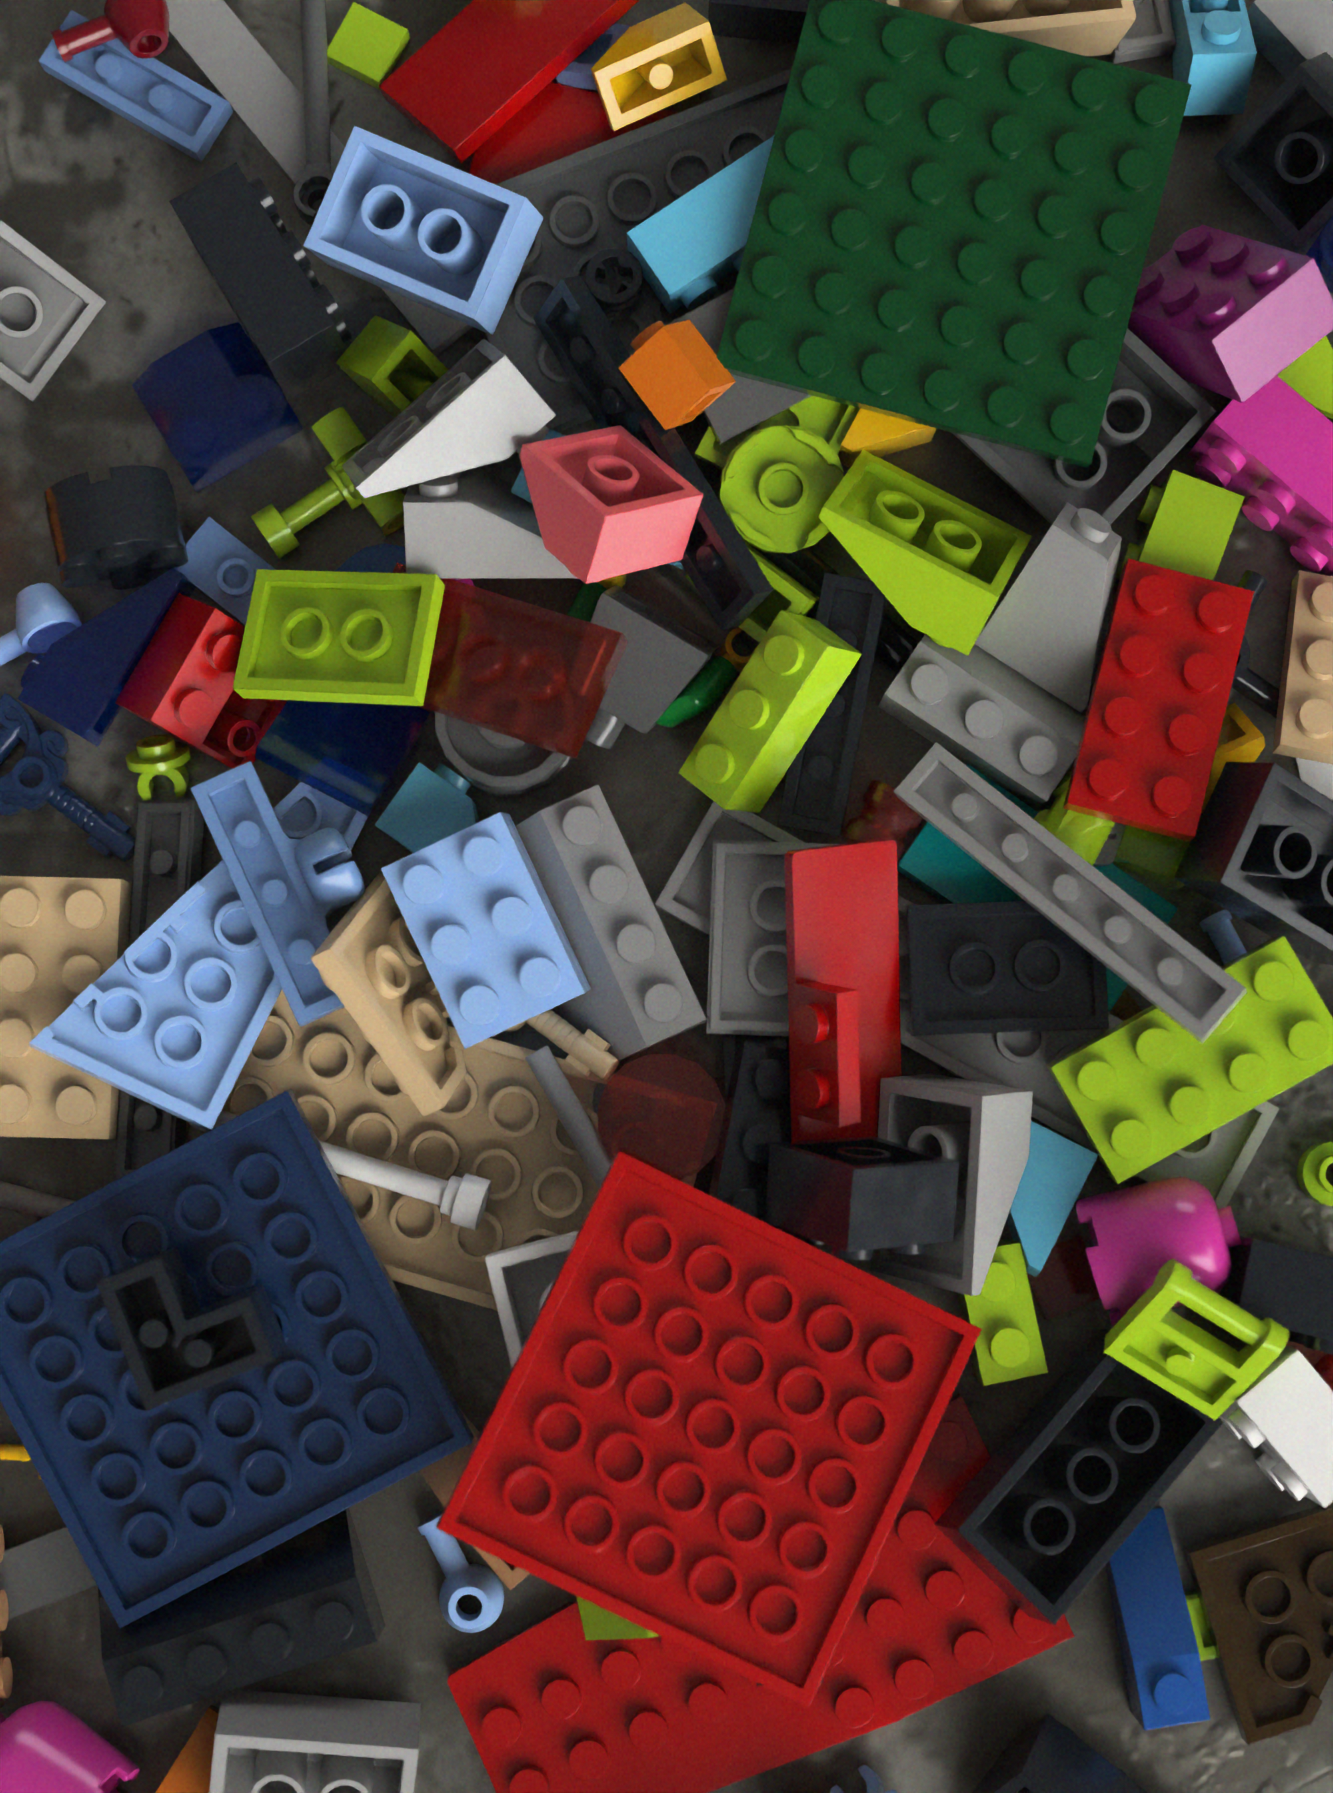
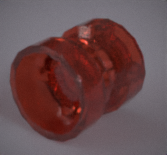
M872 780L863 795L864 810L861 811L859 816L849 819L841 833V837L848 843L880 839L894 840L897 843L898 864L905 851L903 840L906 837L907 831L918 828L923 818L896 796L894 792L896 788L881 781Z

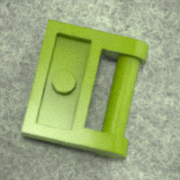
M1172 1258L1159 1270L1151 1287L1105 1335L1104 1353L1216 1420L1277 1359L1287 1343L1289 1331L1270 1318H1266L1263 1321L1259 1320L1192 1278V1270ZM1179 1301L1246 1342L1247 1345L1238 1352L1170 1309Z

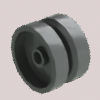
M490 648L466 658L445 679L435 703V732L451 766L462 778L471 784L472 788L496 798H525L549 788L569 768L579 744L578 713L565 678L545 658L521 648ZM505 717H515L519 729L512 734L506 735L503 727L498 730L499 722Z

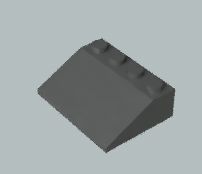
M1127 328L1092 462L1087 468L957 433L953 434L1051 525L1067 502L1077 509L1087 508L1097 512L1111 525L1208 421L1216 410Z

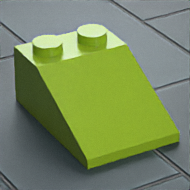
M866 450L861 451L822 507L818 516L911 627L926 634L936 644L946 648H953L966 656L971 652L1032 538L1031 535Z

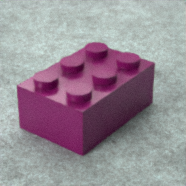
M1201 225L1180 235L1173 243V248L1151 266L1143 268L1127 328L1183 380L1243 403L1333 330V299L1314 258Z

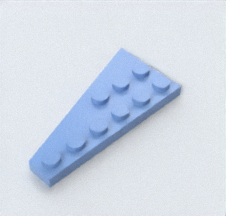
M325 758L273 809L284 833L290 839H302L329 827L338 830L351 851L383 787ZM223 859L124 951V954L101 977L73 1000V1003L49 1027L46 1026L29 1043V1046L206 1131L213 1129L282 990Z

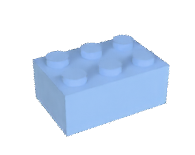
M354 126L303 246L332 267L493 335L544 217L524 196Z
M499 812L381 868L465 1049L591 990L510 814Z

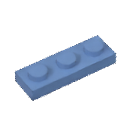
M71 10L60 28L63 31L89 20ZM117 38L73 55L74 59L67 62L63 61L55 41L52 39L39 59V63L48 74L200 163L233 113L229 101L153 57L144 59L134 56Z

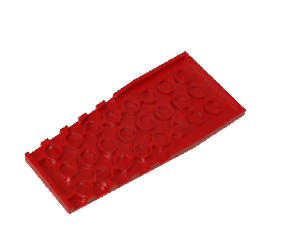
M957 1394L951 1397L827 1667L823 1676V1683H820L810 1707L800 1704L765 1686H756L755 1681L661 1636L637 1639L586 1640L577 1600L573 1603L568 1602L552 1611L549 1617L516 1636L513 1634L494 1645L492 1650L460 1669L456 1667L451 1670L447 1678V1684L496 1793H709L895 1723L1075 1637L1065 1614L1055 1625L1027 1616L934 1525L991 1458L963 1397Z

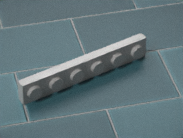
M937 742L894 790L896 796L1200 1043L1203 1044L1246 994V988Z

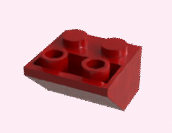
M178 593L115 703L163 732L172 735L181 742L233 769L249 761L254 764L290 700L245 699L234 691L233 684L245 627L215 607Z

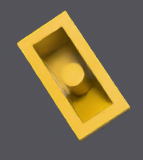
M686 2L629 27L591 68L610 128L613 131L727 81L709 21Z

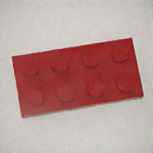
M1127 559L1122 569L1063 809L1188 842L1195 838L1254 591Z

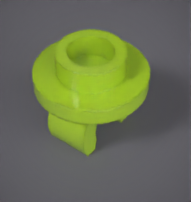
M168 734L152 735L136 742V749L126 755L128 770L140 773L137 781L140 797L144 801L152 799L155 791L152 778L157 775L169 777L174 783L176 797L184 796L189 782V775L183 764L187 763L191 758L189 746L182 742H175L174 737Z

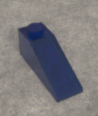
M172 568L51 644L44 656L41 654L37 655L27 666L20 683L24 689L19 695L18 700L98 747L122 708L115 703L176 596L180 593L190 597L196 587L184 574Z

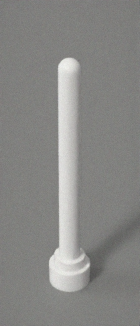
M222 1110L213 1129L239 1115ZM189 1122L194 1129L206 1133L209 1132ZM319 1141L335 1173L441 1206L440 1213L451 1216L450 1223L471 1230H477L488 1202L492 1185L491 1180L466 1173L463 1178L452 1175L449 1181Z

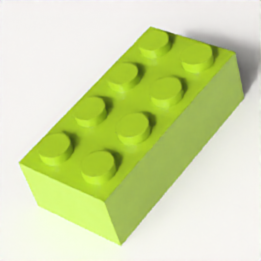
M1285 936L1273 937L1220 967L1246 988V994L1203 1044L1155 1005H1152L1046 1065L1095 1152L1099 1154L1098 1157L1110 1178L1117 1184L1333 1064V1017Z

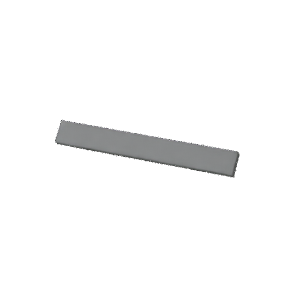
M166 0L170 16L169 35L218 95L229 101L233 113L295 187L296 182L305 174L304 165H306L304 97L224 0ZM330 130L331 170L334 175L345 147ZM323 199L317 200L312 205L314 211L318 212ZM377 286L423 344L435 356L439 355L473 328L468 324Z

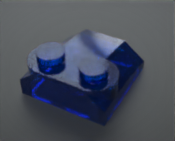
M239 322L206 330L154 361L132 384L167 443L172 455L181 466L196 492H199L304 429Z

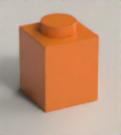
M690 319L669 325H664L662 321H657L647 327L631 342V347L635 350V353L618 368L665 430L692 422L736 382L727 368L718 360L715 352Z

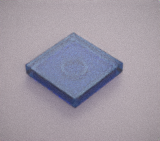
M288 700L257 745L255 758L369 817L426 727L430 712L418 706Z

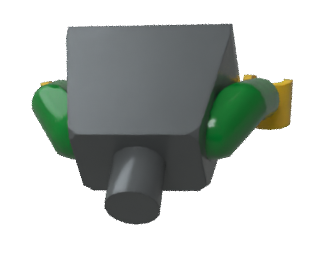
M627 574L598 582L582 583L562 624L565 664L573 673L570 689L593 704L579 732L590 742L600 747L611 749L625 724L646 734L657 724L664 727H675L710 709L736 679L737 671H742L752 654L746 657L739 656L733 651L732 642L740 635L742 629L735 628L730 631L720 647V656H714L719 645L624 590L622 587L626 582Z

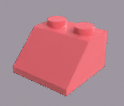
M618 425L522 444L519 456L544 547L562 562L572 575L587 584L683 559L703 493L624 427Z

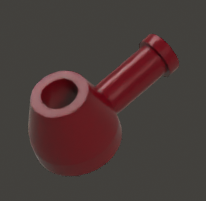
M107 0L104 6V15L63 31L59 28L51 33L64 62L74 59L73 55L116 38L134 56L144 59L152 58L161 54L168 45L170 21L166 0Z

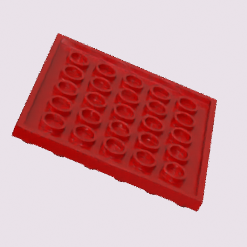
M617 1151L436 1524L437 1529L800 1704L810 1707L982 1329L621 1151Z

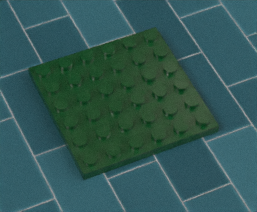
M810 0L718 349V360L727 368L730 374L1087 468L1092 462L1192 84L874 0Z

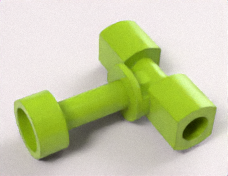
M343 406L331 411L312 426L316 437L333 460V462L324 467L330 479L280 513L270 503L251 516L279 559L300 545L293 535L294 533L344 500L352 510L363 503L385 536L404 526L403 501L405 495L401 489L364 498L343 469L342 465L367 443V440Z

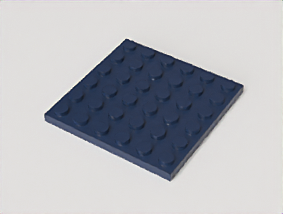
M292 1089L271 1098L0 1241V1401L119 1628L473 1442L474 1435ZM177 1246L200 1308L263 1284L287 1345L277 1359L146 1411L96 1282L114 1270Z

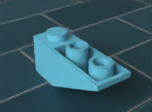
M1169 0L1170 16L1176 40V46L1172 52L1173 78L1177 81L1192 84L1184 116L1243 114L1257 54L1245 0Z

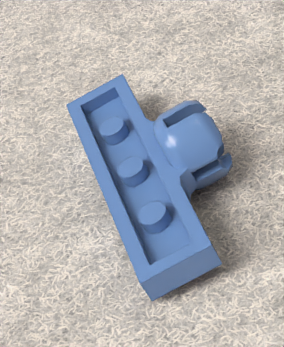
M251 761L191 787L190 789L298 1025L301 1027L345 1007L335 992L324 984L319 970L310 959L330 934L328 917L334 910L361 898L365 890L364 879L355 861L341 864L353 856L344 837L337 829L327 827L302 839H290L284 833Z

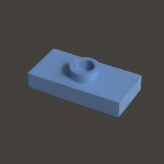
M208 517L185 545L188 563L173 569L245 626L257 569H276L211 517Z

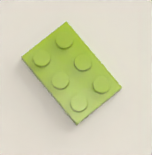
M257 569L233 690L245 699L423 706L445 584L437 574Z

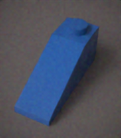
M1155 1506L1105 1564L1129 1708L1144 1730L1210 1720L1199 1650L1164 1508L1162 1506Z

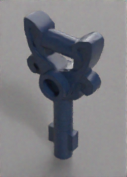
M3 694L0 699V766L21 740L24 741L26 747L22 759L15 764L13 770L0 777V814L6 817L16 816L22 807L29 811H35L49 803L53 808L63 813L66 818L90 836L86 842L108 858L113 853L123 862L128 861L134 855L135 838L128 833L132 827L111 811L104 816L103 813L63 784L68 774V764L61 758L69 750L68 740L58 731L47 730L42 733L38 723L27 708L9 694Z

